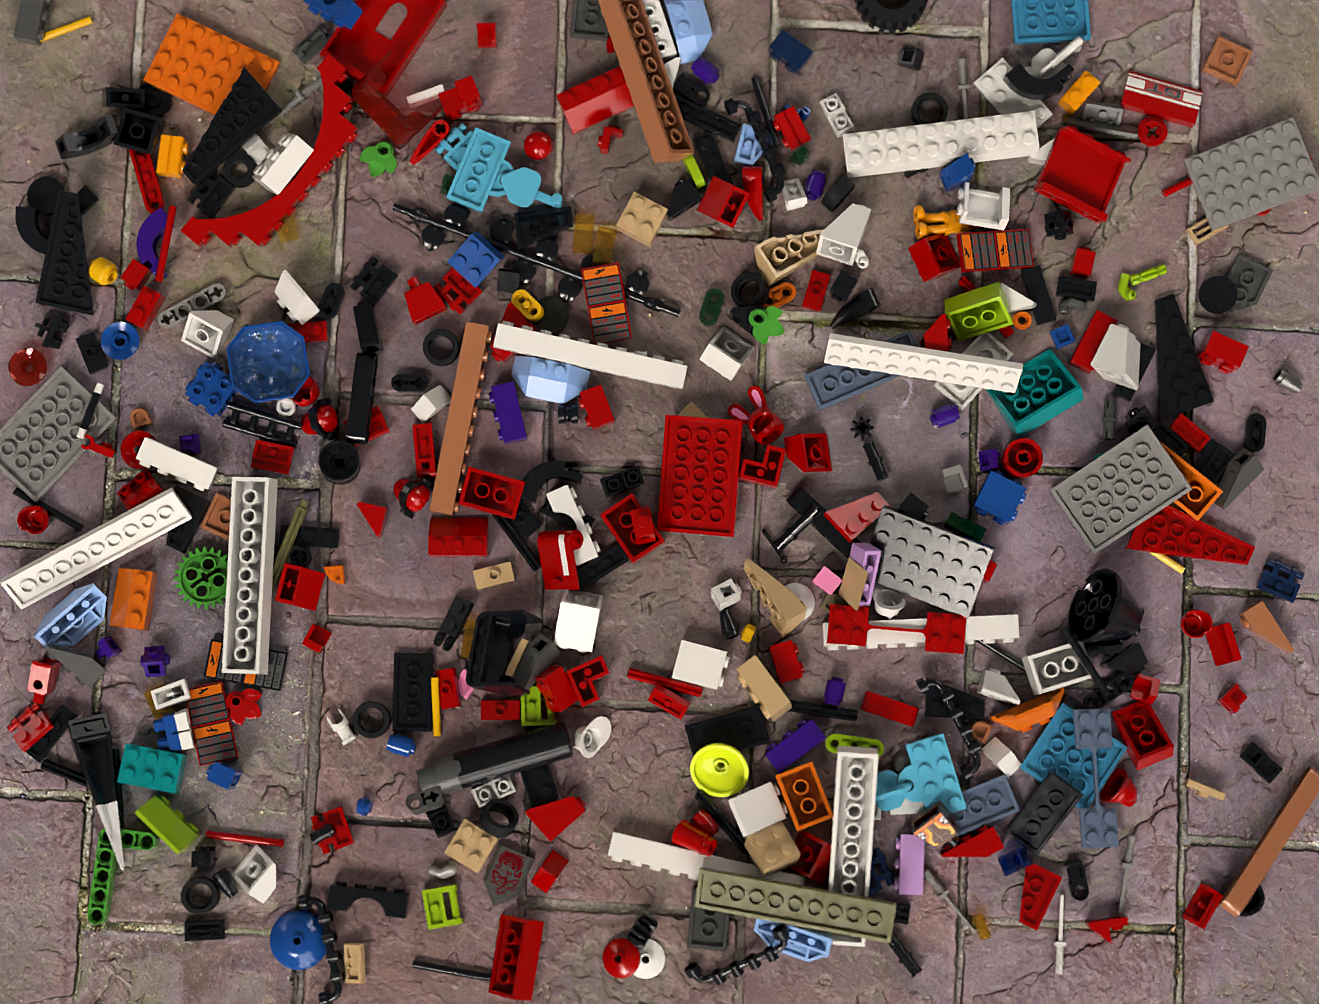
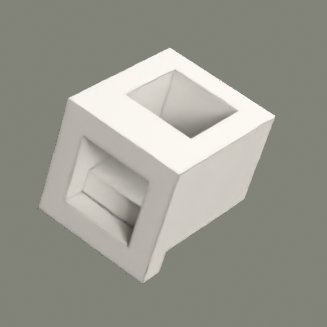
M732 579L711 588V598L720 612L741 600V588L737 583L734 584Z

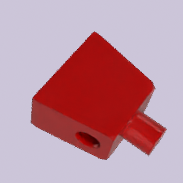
M417 276L407 280L411 290L405 292L404 295L414 325L420 324L447 310L444 302L429 282L421 284Z
M649 505L630 508L636 544L655 542V532Z
M43 656L32 661L27 688L28 691L34 692L32 702L44 704L45 696L54 691L61 665L59 660H52Z

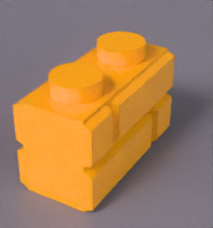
M1085 71L1058 102L1059 106L1073 116L1085 100L1096 90L1100 84L1099 80L1088 71Z
M161 135L156 173L159 176L182 178V169L186 164L184 162L185 154L188 155L189 143H187L184 137Z

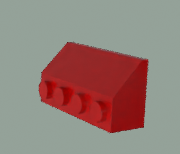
M620 66L556 95L557 102L572 134L635 107Z
M501 914L488 993L513 1000L532 1001L544 921Z

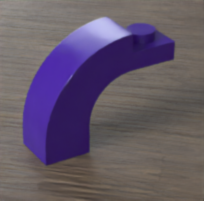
M163 208L152 213L143 222L137 236L139 259L145 267L149 266L154 276H156L159 261L156 247L159 239L164 235L167 213ZM165 270V272H164V277H163V279L168 276V273H167L166 270Z

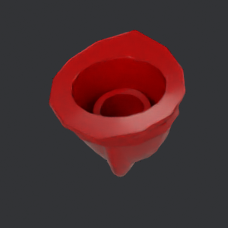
M1117 768L1109 777L1101 792L1100 799L1102 802H1116L1128 807H1132L1136 803L1137 787L1125 769Z

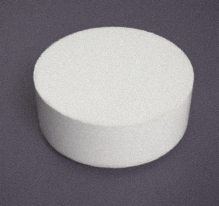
M290 398L280 399L277 402L276 409L281 416L291 417L296 412V404Z

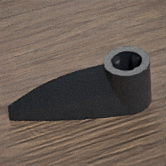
M873 288L862 291L840 309L830 324L832 330L881 306Z

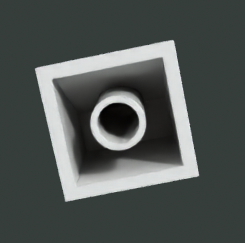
M851 204L821 232L816 254L853 266L867 227L871 209L864 205Z
M1110 324L1090 365L1103 379L1137 390L1139 386L1140 343L1136 340V336L1129 332L1127 326Z
M578 590L564 591L556 627L555 645L562 649H577V651L582 653L592 652L603 595L580 592Z
M771 781L727 799L743 837L786 819L787 808L784 802L780 803L777 797L780 795L779 789L776 784L772 785Z

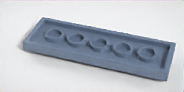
M910 330L883 341L917 347ZM829 364L804 375V378L818 410L821 411L902 375Z

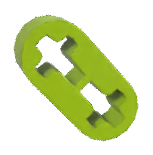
M693 155L684 158L683 163L695 188L699 189L706 186Z

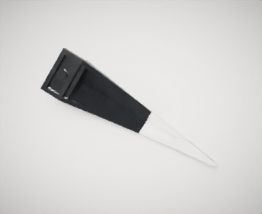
M107 713L68 720L67 727L72 747L119 866L123 870L124 858L117 805L112 736Z

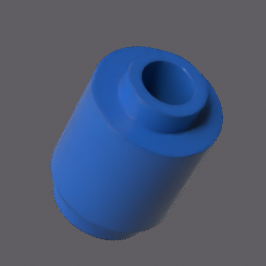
M395 734V736L390 735L386 750L409 758L410 754L414 755L417 744L414 743L413 738Z

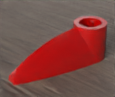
M439 119L433 123L415 149L409 161L411 164L415 165L423 159L450 132L451 125L448 120ZM437 124H445L446 131L439 132Z
M762 166L742 167L744 191L750 193L747 199L748 205L758 221H763Z

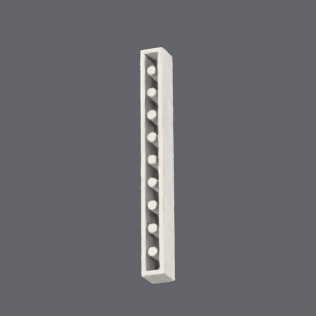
M502 321V324L498 323L493 348L680 390L683 389L687 366L683 365V361L672 359V362L664 361L665 357L653 355V358L646 357V353L635 351L633 354L628 353L627 349L622 347L610 349L608 344L597 342V345L589 344V340L578 338V341L570 340L571 336L559 334V337L551 335L552 332L547 330H540L539 333L532 331L533 328L522 325L521 328L513 327L514 323Z
M1018 614L970 616L968 619L966 618L965 645L975 644V640H983V644H992L998 639H1002L1003 643H1013L1014 639L1019 638ZM927 618L868 622L872 626L922 630L926 627ZM822 623L823 647H827L828 651L839 650V646H847V650L859 649V646L827 643L828 623ZM870 629L867 632L866 649H877L878 645L885 644L886 648H897V644H905V647H917V643H925V636L923 633Z
M613 832L608 856H612L611 860L622 862L625 859L631 861L630 865L641 867L642 864L650 865L649 869L661 871V868L669 870V874L680 876V873L688 874L687 878L698 880L701 867L762 878L757 867L753 864L715 855L707 857L690 849L618 832ZM783 871L764 878L802 886L805 881L804 876Z

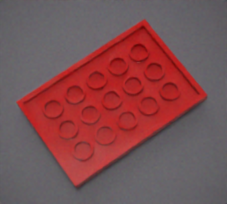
M665 415L658 531L735 537L743 420Z

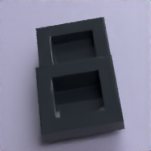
M1253 742L1239 756L1268 784L1283 770L1268 757L1267 753Z

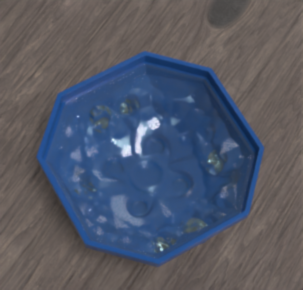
M282 321L244 326L226 348L232 387L254 403L294 398L310 376L304 337Z

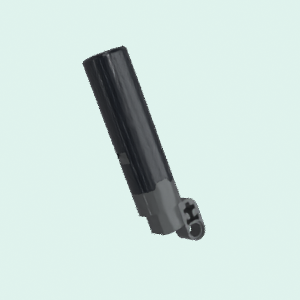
M558 722L434 759L435 765L416 770L421 791L411 793L406 797L405 804L413 814L432 811L444 805L445 798L443 795L573 757V748L565 723ZM433 795H437L435 802L432 801ZM414 800H420L418 807H411Z

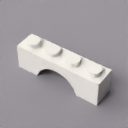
M565 485L547 493L546 496L553 512L565 513L572 517L576 523L577 530L583 535L581 548L574 550L576 565L579 566L599 557L598 552L601 550L597 541L593 542L590 537L593 532L589 523H584L582 517L585 516L581 505L577 506L574 500L577 498L574 488H569L568 485Z

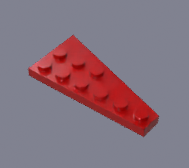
M1168 505L1133 529L1125 549L1248 565L1255 547L1200 520L1197 521L1192 516Z

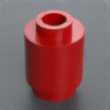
M703 809L690 819L693 822L692 825L711 835V837L719 831L717 829L719 824L707 811L704 812Z

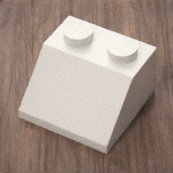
M285 269L274 292L279 297L276 301L283 309L286 307L289 309L287 314L294 322L298 320L303 325L320 310Z
M723 326L710 341L699 360L732 381L755 347Z

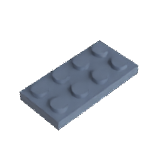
M1003 774L961 791L966 809L950 814L957 822L958 834L956 836H960L1019 812L1020 809L1006 775Z

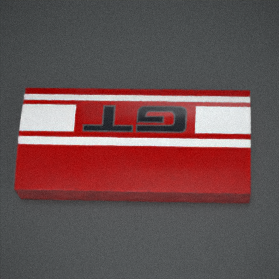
M1129 71L1119 105L1127 110L1158 117L1162 120L1192 128L1196 123L1203 91Z

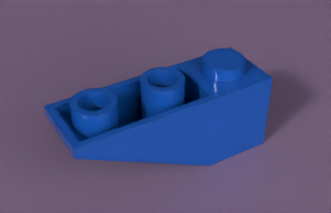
M968 153L941 170L939 176L946 192L962 187L965 182H969L976 167L972 158L969 159Z

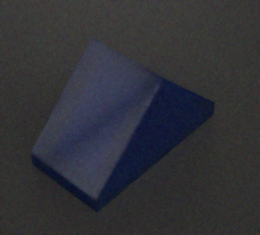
M1025 846L1019 847L998 858L1005 877L1033 865Z

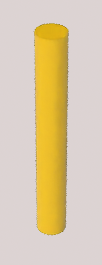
M88 16L45 32L44 40H40V42L92 24V18Z
M431 677L433 736H441L439 678Z

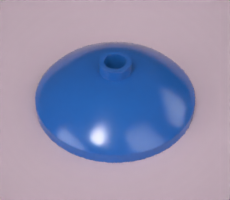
M295 910L284 914L276 921L270 934V947L274 957L283 966L294 970L308 969L320 962L325 956L327 950L322 941L323 931L318 921V916L306 910ZM296 937L300 938L301 943L299 945L295 944L294 939Z

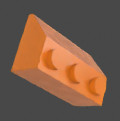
M118 569L109 626L149 631L158 573L136 569Z

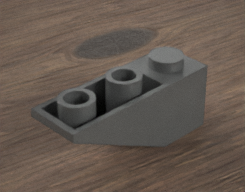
M1242 448L1229 461L1218 484V487L1223 492L1213 504L1225 509L1264 470L1255 454Z
M540 633L530 643L513 676L517 685L529 690L536 682L535 677L548 669L561 655L552 640Z
M50 643L45 644L46 654L52 660H59L62 663L60 666L67 673L72 672L75 674V679L82 686L86 684L90 688L106 672L105 666L91 653Z

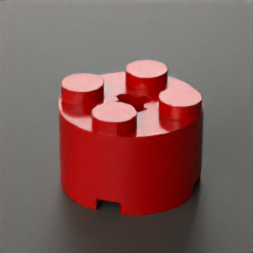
M1022 438L1014 440L1002 453V467L1013 478H1029L1042 466V450L1031 439ZM1021 455H1024V456H1025V458H1024L1025 461H1023V462L1021 463V462L1019 461V460H1020L1019 457H1020Z

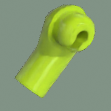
M1121 273L1117 290L1124 300H1134L1136 292L1128 286L1130 275Z

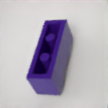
M514 382L491 386L492 392L488 393L491 404L495 403L496 410L493 411L495 422L500 424L501 429L497 430L500 441L503 440L504 444L507 445L528 440Z
M805 718L797 724L798 729L792 733L789 730L781 737L783 740L780 743L776 744L774 742L766 748L767 753L764 755L778 773L782 772L826 738L812 719L808 721Z

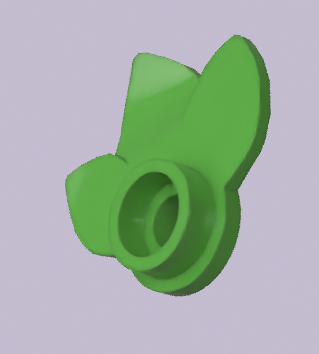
M381 141L376 146L365 148L359 157L360 161L369 163V172L372 177L381 175L385 170L393 173L397 167V160L393 156V146L387 141ZM386 148L388 149V152L386 154H382L381 150Z
M769 306L764 310L758 308L751 311L749 323L753 326V336L758 342L766 344L769 336L784 334L783 326L778 321V318L783 313L782 310ZM756 315L761 316V322L755 321Z

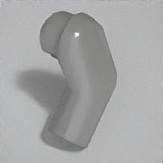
M449 861L448 865L443 868L431 865L429 874L447 879L456 874L458 864L455 861Z

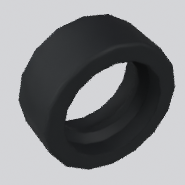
M933 92L923 93L918 96L911 109V117L915 125L944 122L948 114V106L945 99ZM925 101H934L940 107V116L934 122H925L919 116V106Z
M843 175L828 190L821 200V204L829 211L834 212L849 196L855 184Z
M752 272L743 273L733 281L731 297L739 307L763 306L769 297V287L767 282L758 274ZM750 281L757 282L759 284L758 295L750 302L743 301L741 299L742 288Z
M435 329L425 337L423 352L427 360L433 365L439 367L448 366L458 358L460 344L451 331ZM437 337L448 338L453 346L451 354L444 359L434 357L430 351L431 342Z
M368 701L356 708L353 714V725L360 735L366 738H377L388 731L391 725V715L385 705L376 701ZM375 708L382 713L383 724L378 730L368 731L362 726L360 722L361 715L366 709Z
M493 799L487 802L483 808L479 821L485 832L491 836L502 838L511 835L519 822V814L517 809L508 801ZM489 812L503 814L508 819L509 825L498 824L490 817Z
M204 876L195 877L187 881L182 888L181 902L190 913L196 915L206 914L212 911L219 903L220 889L211 878ZM197 884L207 885L212 892L211 901L204 907L194 906L189 899L191 888Z

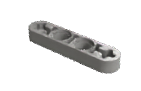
M213 284L160 313L158 323L164 329H172L188 319L189 313L186 316L179 314V309L182 306H187L189 312L205 311L224 301L227 297V290L221 284ZM217 288L223 290L220 297L217 295L211 297L213 299L212 302H210L209 297L206 295L208 292L210 296L215 294V289ZM199 297L206 298V304L203 307L196 305V300ZM173 311H175V314L177 315V317L179 318V320H177V319L174 317V318L170 319V324H169V325H167L166 323H163V321H165V318H164V317H165V316H168L169 318H171V317L175 316V315L172 313Z

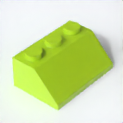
M999 282L944 299L945 314L947 319H950V325L958 342L1013 325L1007 299Z
M155 795L140 807L135 814L176 854L185 853L201 836L198 833V827L192 822L188 823L184 819L185 815L179 809L174 810L170 806L171 801L166 796Z

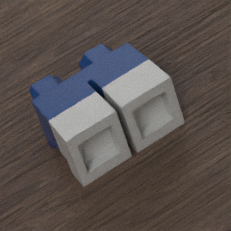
M187 708L170 714L166 713L162 718L153 721L155 732L166 731V737L157 739L159 750L170 749V752L194 748L195 741Z

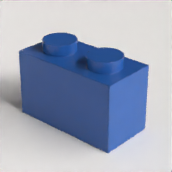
M217 761L214 764L211 763L206 772L208 777L206 780L226 790L235 789L243 771L222 761Z

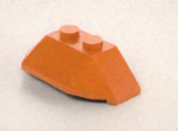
M1061 687L991 715L989 719L1012 730H1021L1022 733L1033 729L1032 725L1039 723L1041 726L1050 722V718L1055 716L1065 689Z

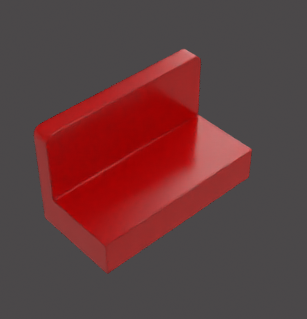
M1230 622L1214 626L1210 632L1205 634L1215 666L1242 660Z

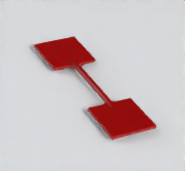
M830 604L827 643L866 646L867 632L870 629L923 633L925 636V651L964 654L966 618L963 615L927 612L926 627L922 630L882 627L869 624V607H858L856 611L852 606Z

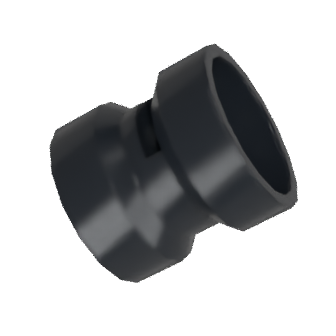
M572 404L571 406L558 405V424H565L566 422L578 424V404Z
M296 547L290 553V561L296 566L307 567L311 562V553L303 547Z

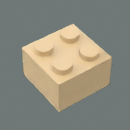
M634 192L616 224V230L651 247L667 217L668 209Z
M465 818L444 853L474 872L479 873L500 838L491 836L482 827Z
M782 821L748 835L744 844L762 878L797 864L801 854Z

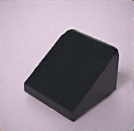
M902 47L897 64L920 71L924 53L919 48Z

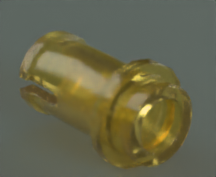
M983 913L973 916L972 924L976 927L979 940L991 937L992 935L986 923L987 917H984Z

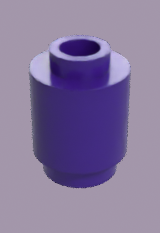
M699 57L691 67V70L694 71L693 74L707 85L710 83L714 84L720 76L718 74L719 69L705 58Z
M811 171V174L808 175L804 187L807 199L816 201L821 198L826 184V175L824 173Z
M947 404L932 410V415H929L932 425H936L937 428L952 424L957 419H960L955 404Z
M832 677L831 680H827L823 697L825 698L824 703L840 706V702H843L846 687L843 679Z

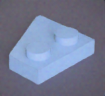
M743 123L733 161L752 166L762 155V149L755 139L752 126ZM770 135L769 138L766 139L768 145L772 143Z

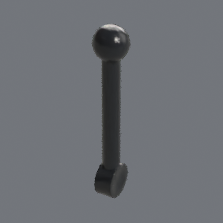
M763 529V535L779 555L781 563H787L788 558L783 556L781 551L775 547L773 540L767 531Z

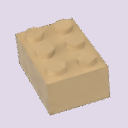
M756 655L737 668L738 675L736 677L743 688L748 687L750 689L748 691L749 696L755 704L758 702L761 704V712L767 720L771 718L774 722L792 708L787 696Z

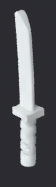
M1060 894L1058 942L1053 943V946H1056L1055 974H1063V947L1066 946V942H1062L1064 894Z

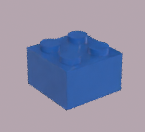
M475 231L447 262L476 288L505 256L478 231Z

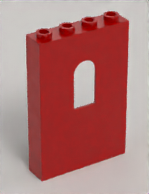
M355 0L354 2L363 11L351 30L344 26L342 29L337 27L319 55L324 60L330 54L349 71L347 75L386 99L447 7L446 0ZM396 3L403 4L407 8V15L391 40L376 32L375 29L389 8Z

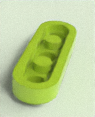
M831 734L825 741L827 750L836 754L838 746L833 747L831 745L833 740L838 741V746L851 747L853 742H856L858 747L870 748L872 745H876L878 748V758L884 752V746L878 739Z

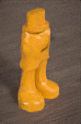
M922 205L914 206L913 222L914 226H916L915 235L918 240L939 233L948 235L951 233L973 231V228H981L980 226L959 223L957 209L948 212L942 211L941 213H926ZM928 223H942L940 225H927Z

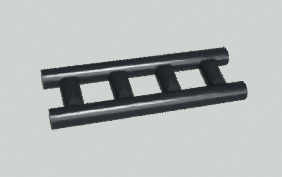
M228 402L227 409L233 411L230 421L224 420L222 427L297 448L298 441L292 439L295 429H302V422L234 402ZM240 412L251 415L248 426L237 423ZM258 418L269 421L267 432L256 429ZM277 423L288 426L285 437L274 434Z

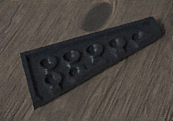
M245 67L209 124L210 126L206 133L200 139L201 141L197 148L193 151L182 169L183 173L195 186L283 112Z
M59 189L35 303L94 316L78 193Z
M1174 294L1154 301L1155 338L1157 344L1158 421L1214 402Z

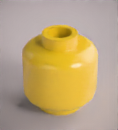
M99 257L92 260L89 264V276L97 283L108 285L116 280L118 276L117 267L108 259Z

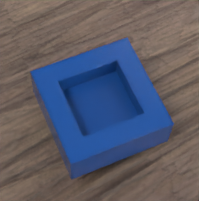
M1068 324L1049 332L1057 350L1075 342Z

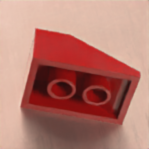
M468 467L458 504L465 508L515 520L525 482Z
M1138 701L1111 712L1124 745L1128 747L1126 749L1137 771L1173 756L1174 745L1149 703Z

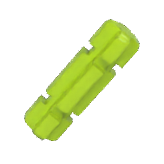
M1161 264L1156 268L1152 267L1141 271L1139 274H1132L1129 279L1132 285H1137L1141 281L1145 282L1156 278L1158 275H1165L1167 268L1165 264Z

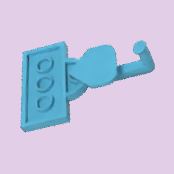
M475 127L446 199L480 213L483 212L489 196L500 197L507 195L509 202L524 208L529 207L534 199L555 208H561L563 205L561 194L555 193L550 196L538 191L541 184L539 173L526 167L514 171L511 164L505 160L511 145L510 141Z
M943 733L905 744L910 764L904 766L899 774L891 770L877 773L875 802L878 808L883 811L899 808L905 798L912 802H923L925 811L938 801L942 802L949 813L966 809Z

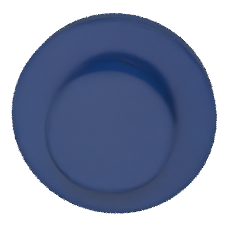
M369 797L359 798L356 806L357 813L365 817L372 811V801H370Z

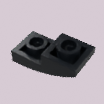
M638 465L599 480L606 498L644 484Z
M433 795V802L436 801L437 795ZM445 804L438 809L426 812L438 838L456 830Z

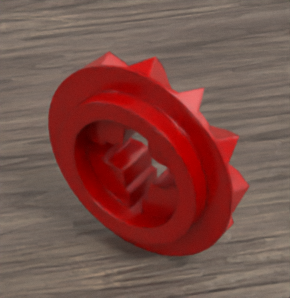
M1147 117L1137 127L1140 142L1147 145V147H1157L1166 140L1168 135L1165 122L1158 117ZM1157 127L1155 132L1156 136L1151 135L1147 137L1149 133L1148 128L1152 130L1153 128L1155 129Z

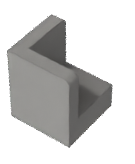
M961 464L940 472L948 494L968 487Z

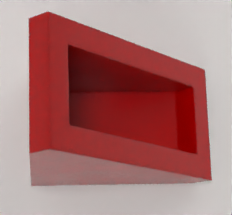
M358 502V508L376 536L380 538L383 535L388 509Z
M552 850L531 880V883L547 893L569 860Z

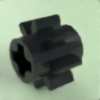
M860 416L859 422L852 421L855 427L850 428V431H854V439L858 436L864 441L866 435L868 437L872 436L869 430H873L874 426L869 425L870 419L864 421L862 416ZM860 424L863 425V428H867L864 433H861V430H857Z

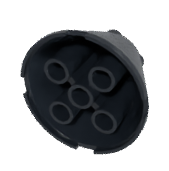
M1107 568L1095 571L1086 578V585L1082 590H1077L1072 600L1068 614L1069 630L1075 639L1082 643L1124 641L1132 636L1136 637L1141 631L1140 624L1144 615V609L1140 607L1115 571Z

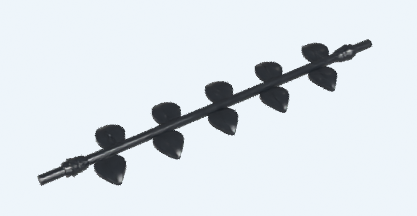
M456 202L450 204L445 209L444 217L446 222L431 217L419 208L410 209L395 203L392 209L410 216L409 218L413 222L431 224L422 231V241L427 251H433L443 243L445 239L444 230L465 238L474 233L460 228L467 219L466 206ZM504 218L491 225V239L484 238L497 250L521 258V260H518L513 265V270L521 271L520 285H524L532 280L536 273L535 264L567 276L558 284L560 296L565 303L574 300L580 294L582 288L580 281L583 282L582 273L551 262L558 253V244L554 236L536 243L535 251L537 256L506 245L513 234L512 224L509 219ZM598 252L587 255L581 262V269L604 265L602 256ZM638 270L628 276L626 282L628 290L624 289L625 298L641 303L653 312L657 311L660 313L662 311L679 317L681 310L663 304L664 302L658 298L641 296L647 292L649 287V277L645 270Z

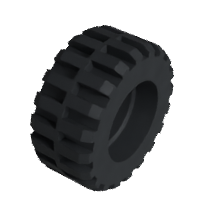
M855 0V3H857V12L862 14L861 19L864 22L868 21L870 28L878 27V32L884 33V30H889V34H895L896 30L900 32L906 31L908 26L911 28L917 20H920L928 0H909L907 5L900 9L884 8L876 0Z

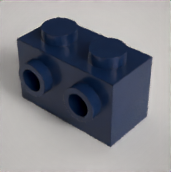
M783 29L768 49L769 56L774 61L782 62L789 72H795L798 75L813 55V51Z

